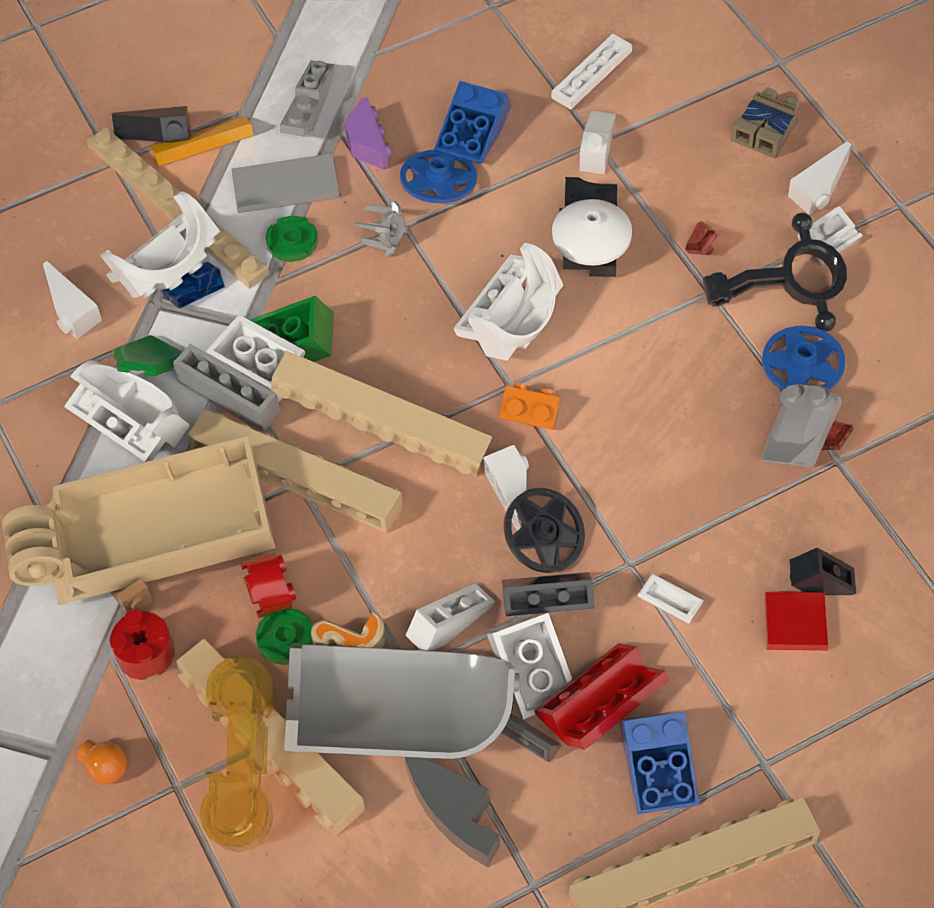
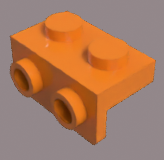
M514 382L513 387H505L499 414L500 419L554 430L559 405L562 404L563 400L556 396L557 391L541 388L540 393L529 391L530 385Z

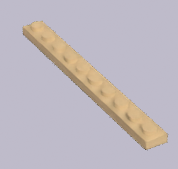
M105 127L86 140L89 149L171 221L183 213L173 198L180 191L108 128ZM212 220L220 232L214 236L216 241L204 249L249 289L269 275L266 265Z

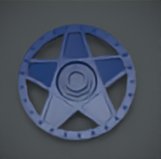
M427 150L411 156L404 162L400 170V181L405 191L419 200L429 203H450L466 197L473 191L477 182V171L469 160L434 150ZM433 157L429 161L422 160L425 158ZM455 160L466 166L468 170L454 168ZM408 169L417 175L409 182L406 178ZM468 184L466 188L455 193L454 186ZM433 190L438 196L427 195L422 192Z
M793 326L780 330L768 340L763 350L762 365L768 379L781 390L790 385H806L810 378L824 382L825 384L820 385L821 387L832 389L843 376L845 354L839 342L827 332L810 326ZM801 333L814 335L822 338V340L811 343ZM785 337L786 349L770 352L773 345ZM834 351H836L839 360L838 371L826 361ZM771 368L787 371V384L779 379Z

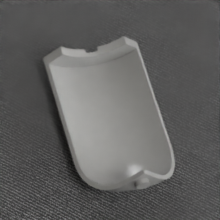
M290 643L288 689L294 690L293 699L287 698L284 751L456 759L470 756L490 745L503 731L510 717L513 691H519L520 675L515 673V668L510 662L479 654Z

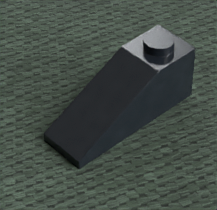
M187 106L115 112L111 114L114 133L119 139L157 142L189 140L190 123Z

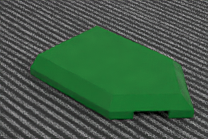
M152 335L113 349L112 352L113 357L117 361L116 368L118 372L128 373L129 369L144 371L145 376L152 377L175 369L173 362L182 353V351Z

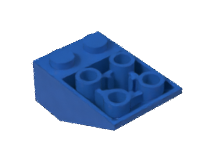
M459 81L434 151L482 164L501 132L511 107L507 94Z
M678 710L622 719L620 726L637 813L643 814L699 805L685 712Z

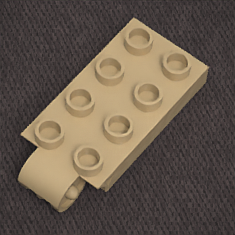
M248 435L53 486V498L46 506H21L10 511L2 520L10 579L23 586H39L55 582L59 605L127 588L139 579H142L145 583L276 548L256 458Z

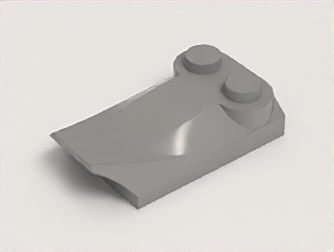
M790 385L780 394L779 398L782 406L769 433L760 459L762 462L814 467L841 407L842 400L838 394L826 387Z

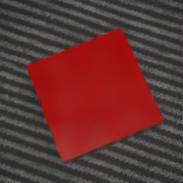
M765 592L767 650L827 651L828 633L825 593Z

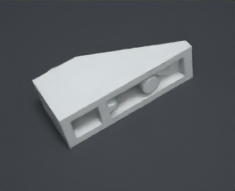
M590 112L580 148L579 171L605 174L616 118L615 113Z
M848 141L790 180L788 197L809 215L818 209H823L828 204L848 162L851 144Z
M46 261L43 263V267L59 319L57 324L65 334L70 333L76 339H79L102 321L98 306Z
M515 445L483 457L484 473L505 511L518 495L527 491V469H529V464L526 456L523 453L519 454ZM515 510L512 523L518 531L524 525Z
M474 583L416 610L405 636L420 650L434 651L446 645L494 606L495 601Z

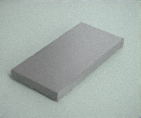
M332 153L231 169L238 213L340 198Z

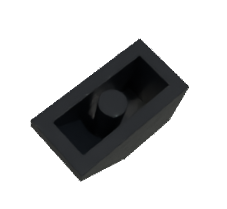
M818 547L789 560L791 586L803 592L825 593V595L856 594L854 567Z

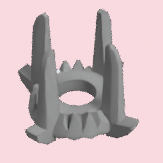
M391 201L392 207L368 205L364 208L367 211L383 213V217L380 218L381 223H354L359 228L379 233L377 237L379 241L367 238H360V240L365 245L386 250L385 257L391 256L396 252L404 232L408 233L409 228L405 226L401 208L396 201Z

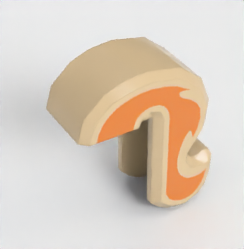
M375 610L370 615L361 634L326 619L315 623L311 629L313 645L383 648L385 644L384 623L381 615Z

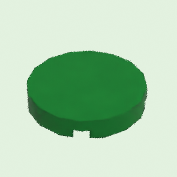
M293 215L278 219L277 223L273 226L271 224L265 236L268 251L272 256L287 262L300 261L310 256L318 243L316 227L309 223L308 219Z
M290 608L267 615L259 622L256 630L257 648L262 656L271 663L288 665L290 643L313 645L311 636L312 623L308 616L301 611Z

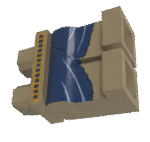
M769 87L762 93L757 91L743 115L733 123L731 141L750 149L755 145V151L776 159L796 125L799 99L790 96L787 97L785 102L778 100L777 91ZM742 132L750 135V139H745L740 134ZM765 141L773 144V148H767L763 143Z

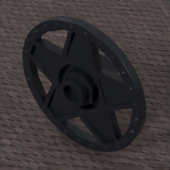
M547 488L529 489L518 495L506 510L504 517L505 539L513 555L523 565L538 572L554 573L567 568L579 557L585 541L584 524L577 508L561 493ZM541 495L551 497V499L541 508L527 497ZM565 508L573 517L577 530L563 523ZM516 510L524 526L512 535V517ZM560 547H575L570 557L563 563L558 564ZM535 548L541 564L530 560L520 550Z

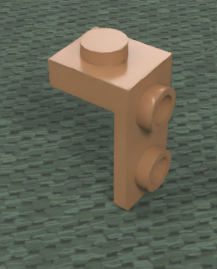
M139 579L127 588L110 592L125 613L134 609L143 611L154 603L149 589L142 579Z

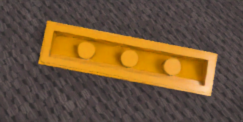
M243 116L191 133L189 140L163 142L150 146V149L159 167L253 136L252 125Z

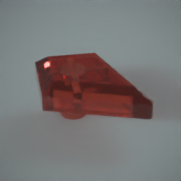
M700 221L692 232L685 250L689 254L710 255L714 251L712 243L719 234L706 223Z
M834 420L821 450H840L854 430L853 426Z

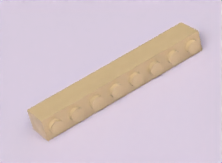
M285 351L272 376L271 391L275 392L279 397L292 399L301 403L305 408L316 409L334 420L347 422L360 431L371 432L378 435L384 441H392L402 445L410 452L421 453L430 457L434 462L445 463L463 474L477 476L484 461L483 457L486 456L492 440L490 435L291 352Z
M205 409L188 433L192 450L248 435L255 454L260 479L387 533L403 508L402 494L394 486L378 483L366 474L359 475L350 471L342 464H333L324 460L322 456L316 453L310 454L300 450L295 444H286L275 439L269 433H260L251 429L245 423L229 420L219 412L213 413Z
M205 639L201 640L176 661L180 671L177 675L187 688L193 686L198 693L196 695L207 708L211 705L217 711L216 716L225 727L231 725L236 730L235 735L245 747L250 745L256 751L255 756L264 767L270 765L276 773L274 775L283 787L287 788L290 786L296 792V799L305 809L309 806L316 813L315 818L324 829L328 830L331 828L338 835L365 811L363 798L318 753L284 751L286 720Z
M804 798L796 801L787 799L779 803L772 810L766 812L765 810L755 811L748 816V819L736 822L732 820L726 822L719 827V830L707 833V831L699 832L693 835L689 841L682 844L673 842L664 846L658 853L652 855L644 853L635 857L631 863L620 866L615 864L603 870L602 874L597 876H582L576 879L573 885L569 886V898L573 908H647L817 843L820 829Z

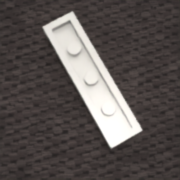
M612 34L551 91V98L571 110L632 52V44Z

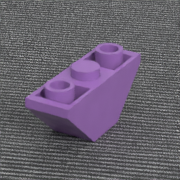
M364 97L344 121L346 140L353 158L381 169H388V158L391 157L388 142L384 143L382 140L385 138L382 125H377L376 123L378 116L375 106L370 107L368 98Z

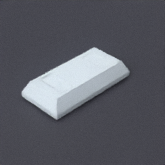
M653 573L638 594L639 598L688 624L704 601Z

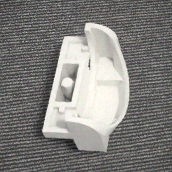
M180 191L173 197L183 213L125 260L113 255L109 250L100 255L111 269L106 276L112 283L120 281L133 298L140 296L146 298L157 288L159 290L167 288L173 290L183 282L181 279L183 275L187 272L192 274L203 265L200 261L207 257L204 249L216 241L214 236L220 230L201 205L188 193Z
M524 243L520 248L523 256L510 254L453 328L457 336L479 341L485 355L488 357L507 361L516 348L526 349L549 321L554 309L556 295L563 287L552 259L542 249L530 243ZM526 279V285L524 290L521 284Z
M90 360L80 365L70 376L80 385L64 407L144 462L153 460L165 442L175 448L190 427L189 423L179 417L174 401L166 392L133 373L118 372L116 367Z

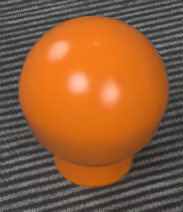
M87 740L77 752V761L84 765L86 774L98 784H112L118 781L126 771L127 757L123 749L117 744L110 742L95 743L92 740Z

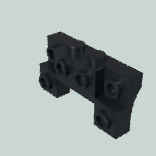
M565 177V207L574 202L588 199L603 200L617 206V184H598L585 181L579 177ZM563 256V269L589 270V276L616 277V259L601 265H583Z

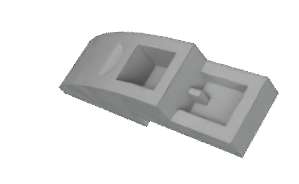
M310 60L295 87L296 96L280 123V133L305 137L308 130L313 131L328 94L334 72V64Z

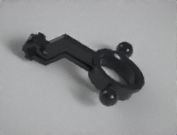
M800 212L793 216L792 227L799 233L801 241L796 242L788 249L782 261V267L745 270L730 279H727L726 274L717 272L705 276L703 284L707 303L712 305V307L729 303V300H732V298L754 287L783 285L785 291L794 300L817 307L818 314L815 318V325L818 329L828 332L835 327L836 317L828 310L826 301L833 299L843 290L847 281V267L841 254L833 246L821 240L811 239L810 229L813 225V220L809 214ZM803 254L813 255L821 259L829 267L832 274V285L828 291L821 293L810 292L801 287L792 273V262L796 256Z

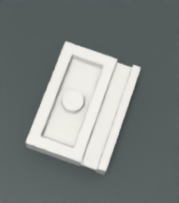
M840 206L815 221L810 229L811 239L821 240L833 246L839 253L860 240L863 236L861 232L858 233L856 231L855 225ZM817 258L819 260L818 264L822 265L824 262Z

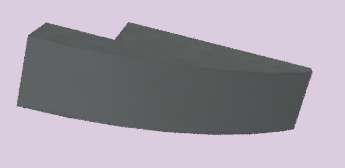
M405 757L406 769L414 792L435 826L461 851L488 867L500 847L499 834L477 824L490 802L489 789L426 758Z

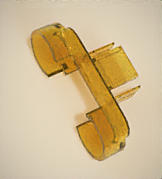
M236 656L227 658L215 666L208 676L205 688L207 703L212 709L213 719L221 721L223 716H228L226 777L221 772H206V776L209 777V791L202 800L199 814L201 826L208 838L225 850L241 852L251 850L263 842L270 832L273 821L271 803L260 790L261 774L267 773L268 727H265L263 715L268 718L275 708L277 689L275 681L263 664L251 657Z

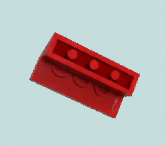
M618 643L538 706L534 712L566 745L586 750L670 680L665 670L646 667L637 646Z

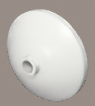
M581 200L566 206L558 213L552 226V239L557 250L567 259L583 265H601L617 259L627 250L632 238V226L628 216L616 205L603 200Z

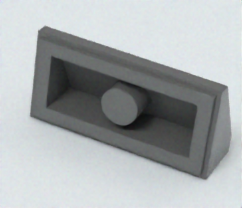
M510 714L507 724L501 732L547 762H551L561 748L560 743L513 714Z

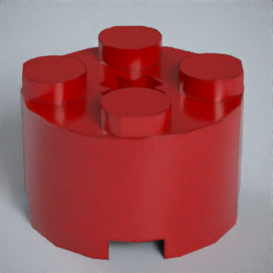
M272 551L240 562L241 570L247 569L249 574L243 578L253 605L258 603L261 609L256 611L258 618L292 607L291 601L296 600V595L292 583H285L282 573L286 572L287 568L282 555L276 556Z
M138 609L130 610L113 627L109 639L110 646L121 671L130 678L145 680V677L153 676L156 673L161 675L171 665L175 655L173 640L166 622L157 614Z

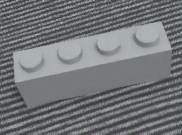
M189 344L173 362L179 382L262 431H265L281 412L275 392L192 344Z

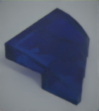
M204 262L194 273L190 274L187 272L181 277L183 282L173 290L167 288L161 291L171 303L180 309L225 287L218 267L209 262Z

